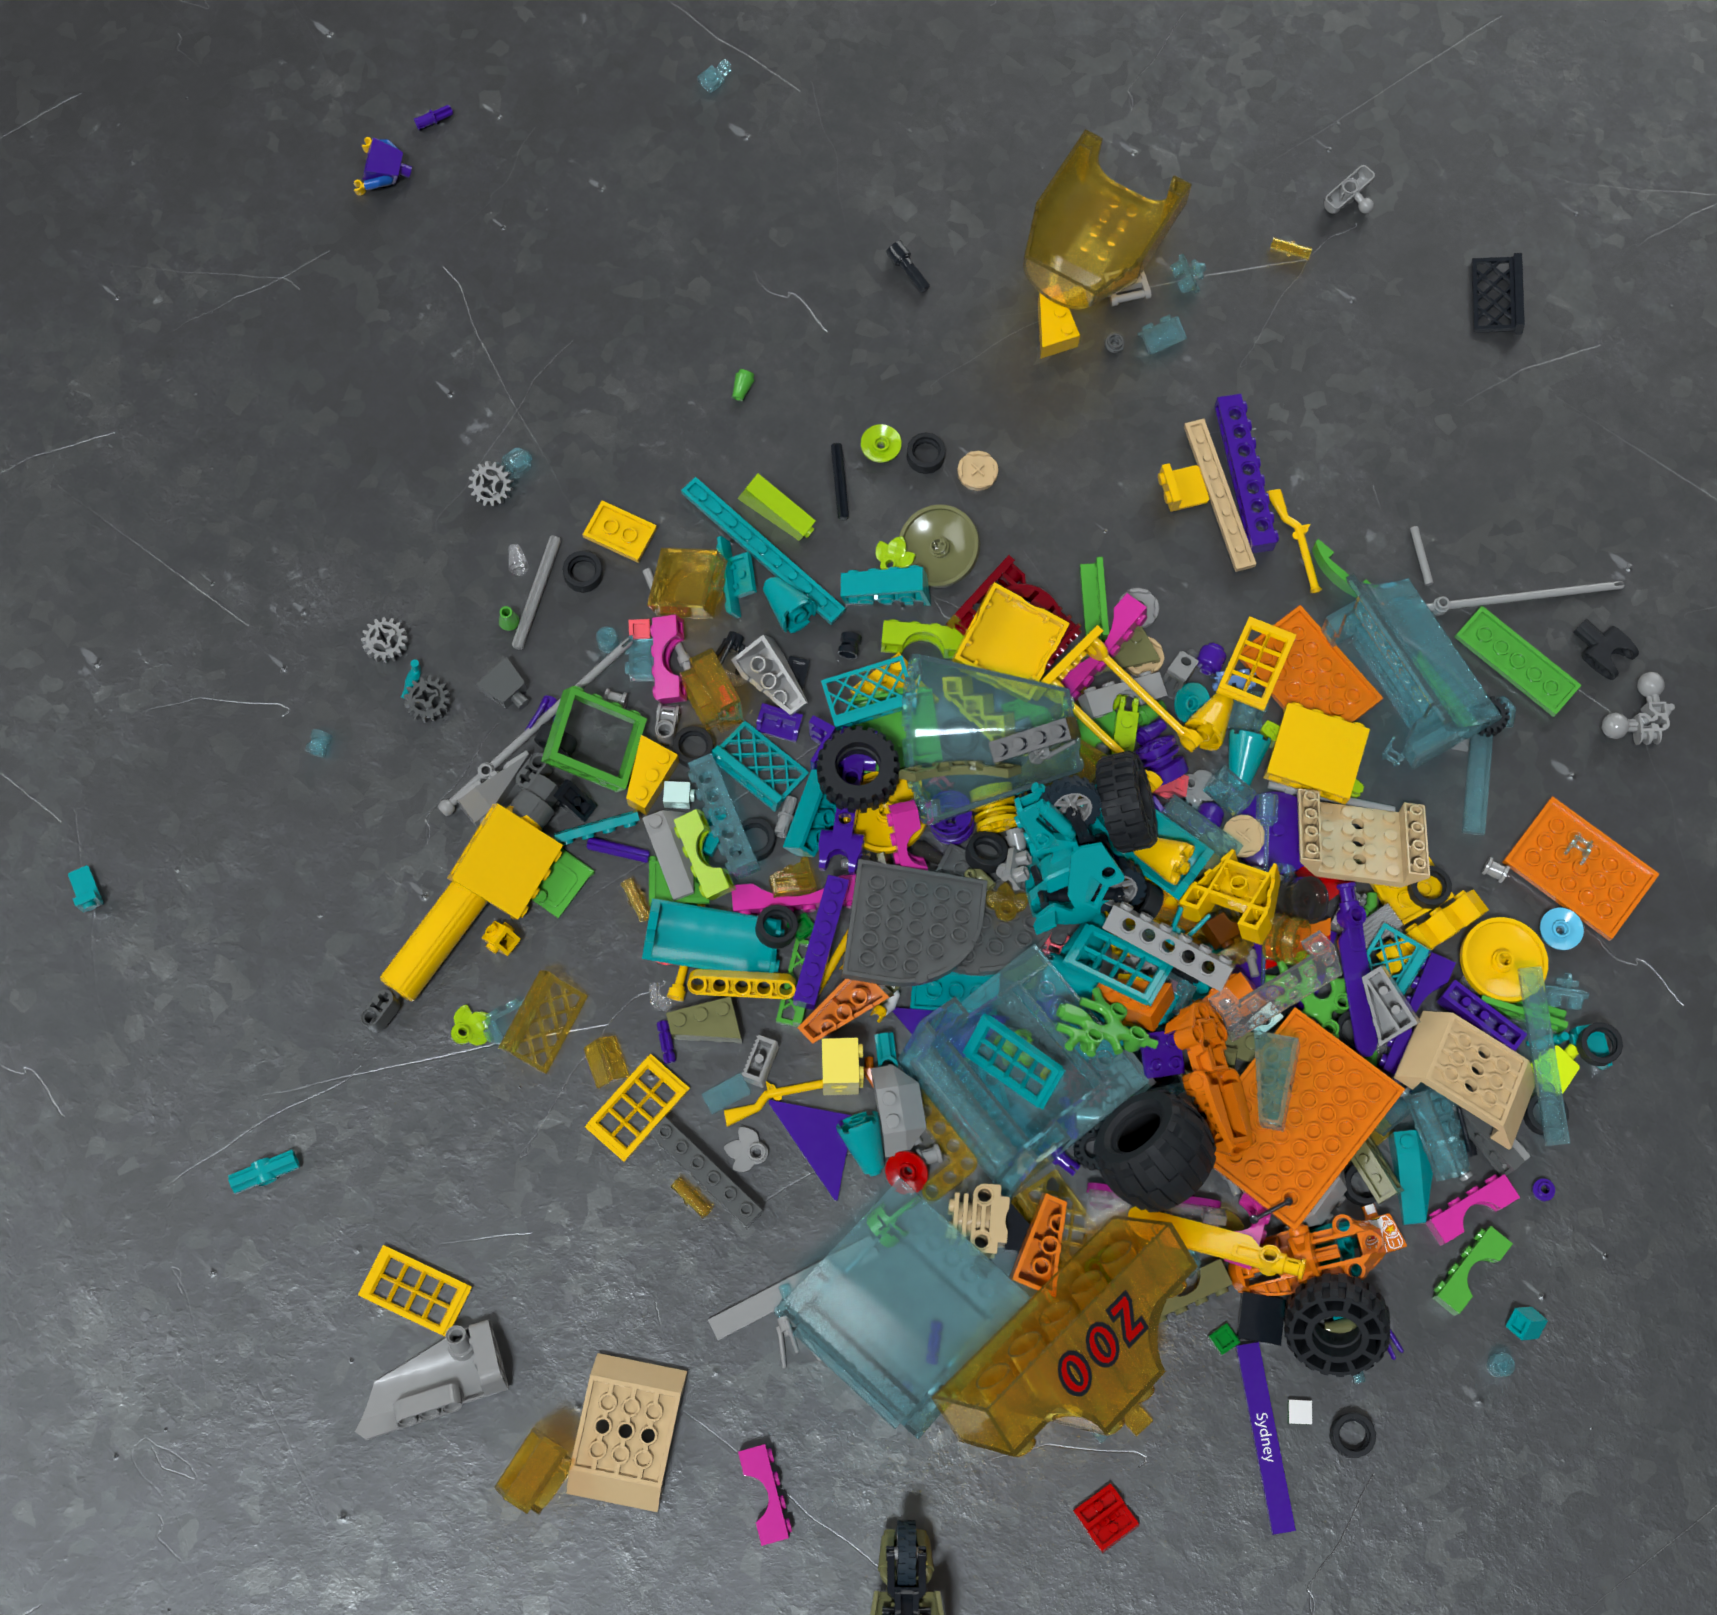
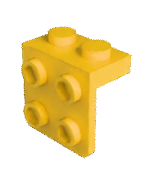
M1170 463L1161 466L1160 473H1158V481L1163 487L1164 500L1168 504L1170 512L1208 503V492L1200 468L1197 465L1173 471Z

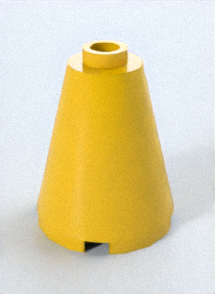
M1215 693L1186 721L1184 727L1195 730L1204 740L1199 748L1213 751L1219 749L1223 744L1234 704L1233 699Z

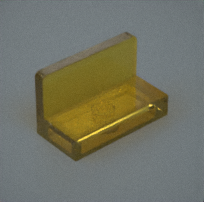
M616 1036L598 1038L584 1047V1052L597 1088H602L610 1082L625 1080L629 1077Z

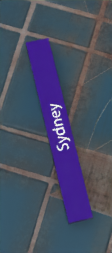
M1259 1342L1237 1345L1235 1348L1271 1534L1293 1532L1296 1529Z

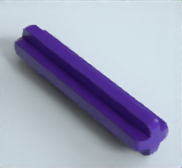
M593 837L587 841V849L645 863L648 862L650 857V851Z

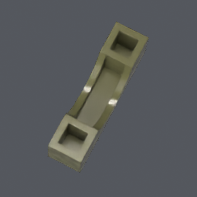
M1219 1259L1197 1270L1196 1285L1188 1295L1173 1296L1158 1287L1136 1299L1147 1323L1149 1324L1154 1321L1155 1325L1168 1320L1166 1315L1172 1312L1177 1316L1187 1311V1306L1194 1302L1198 1306L1209 1301L1207 1296L1215 1293L1218 1297L1229 1292L1227 1287L1233 1283L1222 1260Z

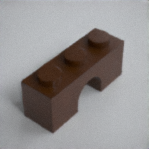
M1224 912L1207 921L1201 928L1215 951L1221 947L1224 950L1235 943L1234 939L1238 937L1242 939L1238 924L1229 920Z

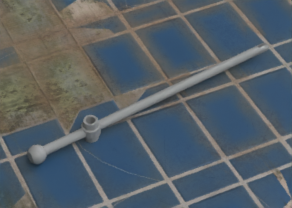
M1623 581L1453 601H1449L1447 597L1442 596L1436 598L1433 603L1402 607L1387 604L1383 607L1382 614L1386 620H1393L1397 615L1431 611L1434 615L1440 616L1444 615L1449 609L1623 589L1625 585H1621L1624 583Z
M630 638L625 639L575 686L584 689L632 645L633 641L623 648L622 646L630 640ZM560 699L537 719L531 729L527 728L490 763H482L478 767V774L449 800H442L438 805V809L445 816L453 814L455 811L454 806L458 803L456 797L478 780L480 782L487 780L489 773L493 772L536 733L542 724L547 723L556 714ZM484 769H490L488 774H483Z

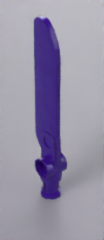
M1351 882L1337 885L1341 898L1340 910L1337 912V922L1344 929L1339 937L1338 944L1357 1053L1366 1058L1372 1056L1375 1052L1378 1036L1362 980L1363 976L1370 973L1363 930L1366 912L1360 906V902L1356 900V883Z

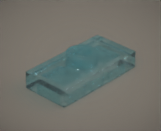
M740 1073L701 1095L713 1115L750 1095L751 1092Z

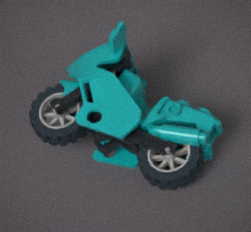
M1073 775V777L1064 776L1061 780H1054L1053 784L1047 787L1035 782L1031 786L1032 793L1014 799L1017 813L1014 819L1019 829H1025L1023 834L1027 843H1033L1038 854L1052 852L1041 861L1037 857L1032 858V864L1026 866L1030 877L1029 880L1025 881V891L1032 916L1036 918L1033 925L1036 935L1049 931L1056 927L1057 924H1081L1092 921L1096 914L1100 915L1104 911H1107L1109 914L1113 905L1117 902L1121 903L1123 901L1132 906L1138 905L1141 902V898H1144L1146 894L1145 889H1147V885L1139 865H1135L1132 860L1126 861L1125 858L1115 860L1109 842L1108 831L1098 818L1101 813L1100 808H1102L1098 790L1094 783H1090L1089 779L1085 777L1082 779L1077 775ZM1096 828L1102 830L1101 833L1095 835L1092 832Z

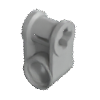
M662 703L658 704L655 734L659 744L668 746L673 743L680 718V705L672 707L665 706ZM664 730L670 732L669 735L663 736L660 733Z

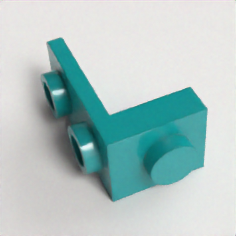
M86 865L68 873L76 895L73 898V902L83 913L91 911L104 904L89 866Z

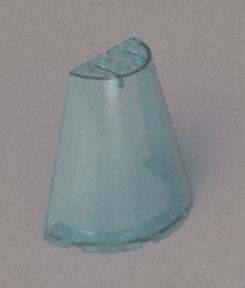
M912 654L907 666L909 677H905L902 699V726H905L904 731H906V739L902 740L904 766L908 768L922 765V768L932 767L934 762L965 760L983 761L985 765H996L993 762L988 742L1062 718L1074 717V698L1070 695V689L926 655ZM1080 738L1075 740L1076 743L1054 755L1051 759H1045L1041 764H1032L1028 754L1004 762L1021 766V774L1010 778L989 775H949L928 778L917 782L907 780L908 789H912L914 793V798L911 800L915 801L920 821L923 824L934 825L1030 791L1032 784L1035 782L1047 785L1053 783L1056 779H1063L1062 777L1080 773L1084 767L1083 759L1079 755ZM1066 743L1048 747L1049 751H1053Z

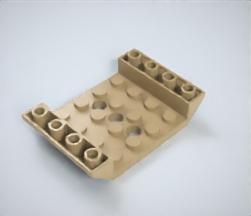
M1298 788L1300 862L1314 876L1400 888L1430 877L1425 805L1404 802L1399 812L1332 804L1320 802L1319 791ZM1352 824H1358L1361 829H1355ZM1353 841L1361 843L1362 847H1357ZM1354 859H1360L1363 865L1357 864Z
M1423 1011L1419 1017L1421 1022L1415 1026L1393 1078L1412 1090L1420 1082L1429 1086L1493 1126L1490 1138L1510 1150L1537 1082L1530 1061L1454 1013ZM1478 1051H1482L1485 1054V1058H1482ZM1472 1067L1478 1070L1479 1075L1473 1072ZM1465 1083L1471 1086L1473 1092L1466 1088Z
M597 1353L588 1382L570 1463L566 1494L658 1512L678 1408L688 1371ZM600 1420H607L609 1422V1430L604 1434L599 1433L596 1428ZM624 1424H628L632 1428V1434L628 1438H622L619 1434V1429ZM646 1429H652L655 1433V1438L650 1443H646L642 1439V1433Z

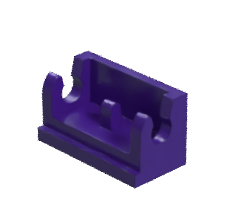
M762 703L756 722V730L796 743L803 724V715L798 713L790 715L781 708Z

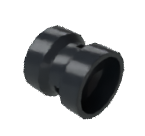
M843 632L840 639L842 644L838 647L837 654L847 659L858 658L859 650L857 648L861 644V635L854 632Z

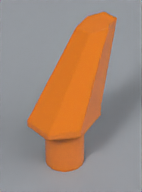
M865 1057L864 1075L873 1087L871 1068H875L873 1057Z

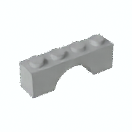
M1151 671L1139 674V678L1134 679L1156 701L1168 696L1160 672L1152 674ZM1122 679L1120 680L1121 683L1115 684L1114 681L1103 684L1101 689H1096V687L1085 689L1084 694L1078 697L1081 709L1092 720L1113 712V702L1117 695L1139 698L1141 706L1147 703Z

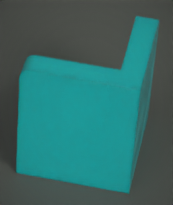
M1518 1307L1514 1309L1506 1327L1521 1340H1533L1540 1337L1548 1320L1533 1307Z

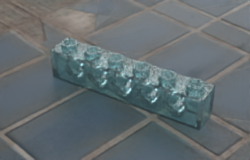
M712 753L689 762L688 765L691 771L687 772L692 784L696 782L698 789L695 790L699 802L703 801L705 804L702 810L706 819H711L713 825L709 827L714 838H719L720 844L717 846L722 857L726 855L728 862L725 863L729 875L734 874L736 879L740 880L760 871L759 863ZM712 778L709 783L703 784L705 779ZM719 796L718 800L710 802L713 797ZM727 814L723 820H718L720 815ZM728 833H734L731 838H725ZM742 851L740 856L733 857L735 852Z

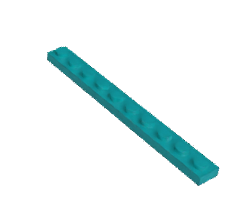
M694 477L681 490L683 496L774 576L779 577L812 599L817 605L816 613L830 625L846 611L844 606L698 478Z

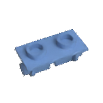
M1249 668L1237 669V671L1246 675L1250 674ZM1225 671L1216 672L1215 676H1210V678L1216 680V683H1212L1213 691H1217ZM1232 674L1228 685L1232 686V683H1236V688L1243 690L1247 679ZM1251 681L1248 689L1255 687L1256 683Z

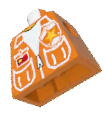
M1375 1204L1361 1207L1365 1217L1363 1222L1381 1229L1387 1253L1407 1247L1390 1213L1379 1216ZM1371 1236L1367 1240V1245L1370 1249L1376 1248L1379 1244L1376 1236ZM1358 1239L1359 1250H1360V1256H1362L1363 1254H1362V1250H1361L1360 1243H1359V1239Z

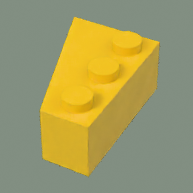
M643 735L640 737L626 799L628 806L647 816L664 788V781H668L677 768L679 758L678 754Z

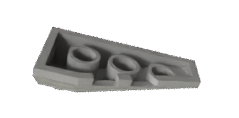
M762 635L731 659L745 680L767 695L788 714L793 715L808 704L799 683L774 638Z
M527 750L508 761L502 771L494 770L489 773L486 781L481 783L478 780L456 797L462 811L477 828L492 804L498 803L502 805L515 786L517 773L530 758Z
M662 810L642 819L673 901L694 894V875L690 868L692 863L685 856L682 850L684 844L674 831L676 826L674 819L686 813Z

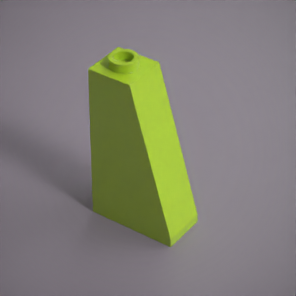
M757 473L737 498L798 541L803 536L808 538L814 530L812 525L816 520L759 473Z

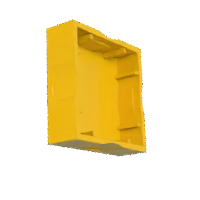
M994 582L988 589L951 661L1027 701L1034 693L1044 674L1048 659L1057 649L1070 623L1045 609L1029 604L1021 596Z

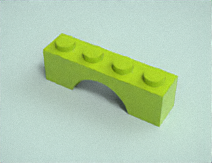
M895 619L884 620L881 652L896 654L900 652L902 654L904 649L911 643L926 641L934 644L941 651L943 658L952 659L964 636L955 628L951 629L948 626H942L937 623L929 625L916 621L908 623Z
M695 809L674 819L676 825L674 831L684 844L682 850L692 863L690 868L693 875L700 882L699 890L702 896L706 897V899L715 900L736 890L729 871L724 868H713L704 858L703 843L706 836L711 832L704 812Z

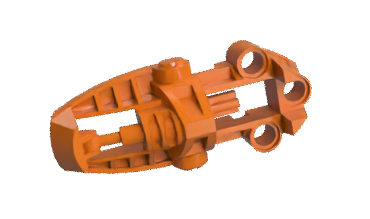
M1208 1002L1193 1003L1182 1008L1179 1015L1166 1024L1164 1034L1175 1032L1174 1041L1176 1046L1180 1050H1187L1193 1072L1183 1076L1182 1081L1186 1095L1196 1098L1194 1104L1199 1105L1198 1112L1205 1113L1209 1123L1213 1124L1217 1132L1214 1140L1217 1148L1216 1152L1234 1157L1253 1145L1250 1118L1238 1072L1234 1068H1228L1224 1051L1227 1049L1225 1041L1228 1039V1034L1225 1026L1220 1022ZM1231 1127L1237 1135V1138L1233 1137Z
M1340 1214L1333 1219V1228L1310 1233L1308 1225L1301 1224L1296 1231L1290 1228L1288 1231L1266 1237L1263 1244L1260 1243L1259 1247L1274 1245L1281 1253L1287 1254V1257L1298 1260L1306 1259L1302 1280L1298 1279L1295 1275L1283 1273L1282 1275L1279 1274L1281 1278L1250 1285L1249 1279L1255 1277V1273L1260 1272L1259 1268L1251 1267L1249 1270L1232 1263L1228 1265L1229 1277L1233 1283L1232 1285L1239 1293L1248 1292L1265 1296L1291 1295L1295 1293V1289L1300 1284H1305L1308 1279L1315 1276L1320 1277L1326 1273H1331V1275L1344 1273L1347 1276L1353 1277L1351 1267L1355 1264L1361 1266L1362 1273L1358 1278L1364 1280L1368 1272L1374 1269L1387 1253L1381 1229L1372 1224L1354 1220L1345 1214ZM1342 1219H1347L1350 1223L1349 1229L1345 1232L1339 1229V1222ZM1358 1235L1363 1254L1361 1257L1321 1266L1320 1262L1340 1258V1249L1338 1244L1316 1249L1317 1244ZM1371 1236H1376L1379 1242L1378 1246L1374 1249H1370L1367 1245V1240Z

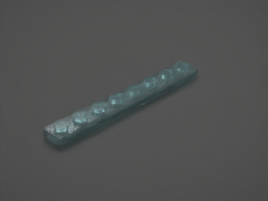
M1542 966L1519 968L1517 971L1545 1145L1570 1144Z

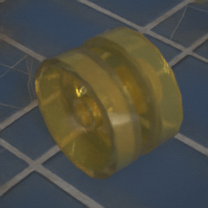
M1275 913L1272 929L1262 944L1264 958L1273 962L1283 961L1287 965L1300 966L1308 954L1311 943L1310 922L1305 918H1291L1286 914Z

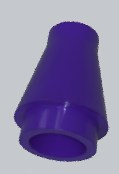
M1158 719L1153 723L1138 728L1136 741L1143 746L1147 742L1158 738L1167 729L1165 722Z

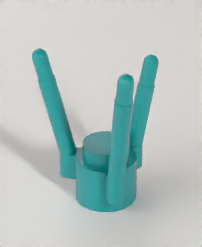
M1180 905L1171 924L1172 931L1179 935L1186 931L1178 926L1183 912V907H1180ZM1207 914L1187 935L1192 937L1211 918V915ZM1166 939V940H1165L1166 942H1168V943H1170L1171 945L1175 946V943H1174L1172 940H1170V939Z

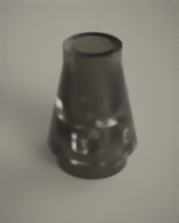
M918 839L910 852L915 856L924 857V860L937 865H939L944 854L924 839L922 841Z

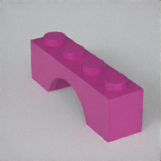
M676 614L652 618L650 632L653 637L651 653L654 658V666H652V674L655 678V686H653L654 698L662 704L687 701L686 680L678 675H674L669 663L674 647L684 641L683 619Z
M911 800L888 805L889 814H886L888 826H892L893 833H889L892 846L896 847V852H893L895 865L928 871L924 857L915 856L907 850L910 837L921 829L915 801Z
M1495 1174L1486 1179L1484 1187L1480 1189L1478 1186L1473 1187L1466 1192L1468 1196L1462 1200L1459 1197L1447 1203L1449 1208L1445 1211L1439 1208L1429 1214L1431 1219L1426 1222V1225L1440 1246L1464 1232L1463 1218L1470 1206L1485 1205L1496 1212L1520 1198L1505 1174L1497 1177Z
M1241 1191L1238 1204L1248 1212L1249 1216H1257L1266 1211L1264 1207ZM1271 1214L1259 1219L1257 1224L1251 1223V1227L1246 1230L1234 1232L1251 1236L1260 1246V1243L1263 1244L1267 1231L1264 1230V1225L1269 1223ZM1224 1259V1261L1241 1266L1249 1270L1252 1267L1249 1265Z
M764 1444L739 1451L738 1454L744 1476H751L760 1480L768 1493L767 1510L756 1522L761 1546L788 1539V1533L792 1532L789 1518L784 1519L782 1510L786 1509L783 1495L778 1496L776 1486L780 1485L777 1471L772 1472L770 1463L774 1462L771 1448L767 1449Z

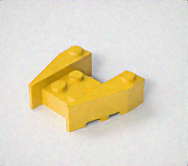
M1231 849L1220 859L1221 862L1212 870L1208 869L1201 880L1193 882L1188 887L1179 905L1183 907V917L1197 923L1207 914H1210L1215 904L1243 913L1237 923L1242 939L1262 945L1272 929L1281 881L1278 866L1274 863L1269 872L1239 863L1235 850Z

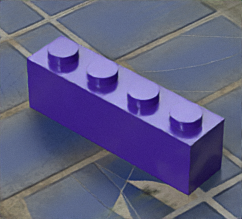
M1457 980L1451 982L1436 1001L1450 1013L1456 1014L1516 1051L1528 1035Z

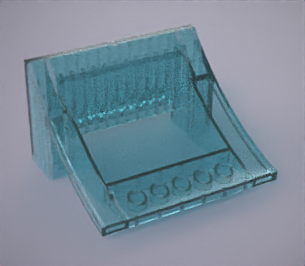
M1354 573L1346 577L1347 583L1358 596L1357 600L1327 616L1321 631L1332 648L1354 636L1352 639L1353 645L1410 729L1405 739L1407 743L1402 754L1413 770L1501 720V714L1459 652L1454 648L1453 643L1409 578L1391 583L1367 584L1360 582Z
M1036 944L1006 965L961 1003L954 997L923 1018L897 1059V1063L902 1070L919 1082L920 1091L947 1126L950 1127L992 1182L1001 1185V1193L1004 1197L1010 1198L1111 1114L1118 1106L1150 1082L1124 1050L1121 1054H1114L1111 1044L1105 1039L1100 1043L1094 1057H1089L1080 1049V1042L1076 1044L1072 1051H1068L1065 1048V1044L1070 1037L1055 1030L1057 1022L1081 1030L1082 1027L1062 1021L1060 1017L1056 1016L1057 1009L1061 1003H1068L1079 1007L1087 1012L1097 1024L1102 1025V1023L1089 1008L1079 1005L1080 997ZM984 1013L998 1020L1066 1070L1043 1110L1031 1104L962 1053ZM990 1028L985 1038L997 1046L1002 1036ZM1006 1039L1001 1049L1013 1057L1018 1047ZM982 1043L977 1053L989 1061L994 1051ZM1022 1051L1017 1061L1029 1069L1034 1058ZM998 1054L993 1064L1005 1072L1010 1062ZM1038 1063L1034 1073L1046 1080L1051 1070ZM1016 1066L1013 1067L1009 1074L1019 1083L1023 1081L1026 1075ZM1030 1077L1025 1087L1037 1095L1042 1085Z
M899 1178L857 1225L777 1308L798 1326L793 1334L894 1429L901 1423L913 1436L919 1439L1036 1306L1037 1302L902 1178Z

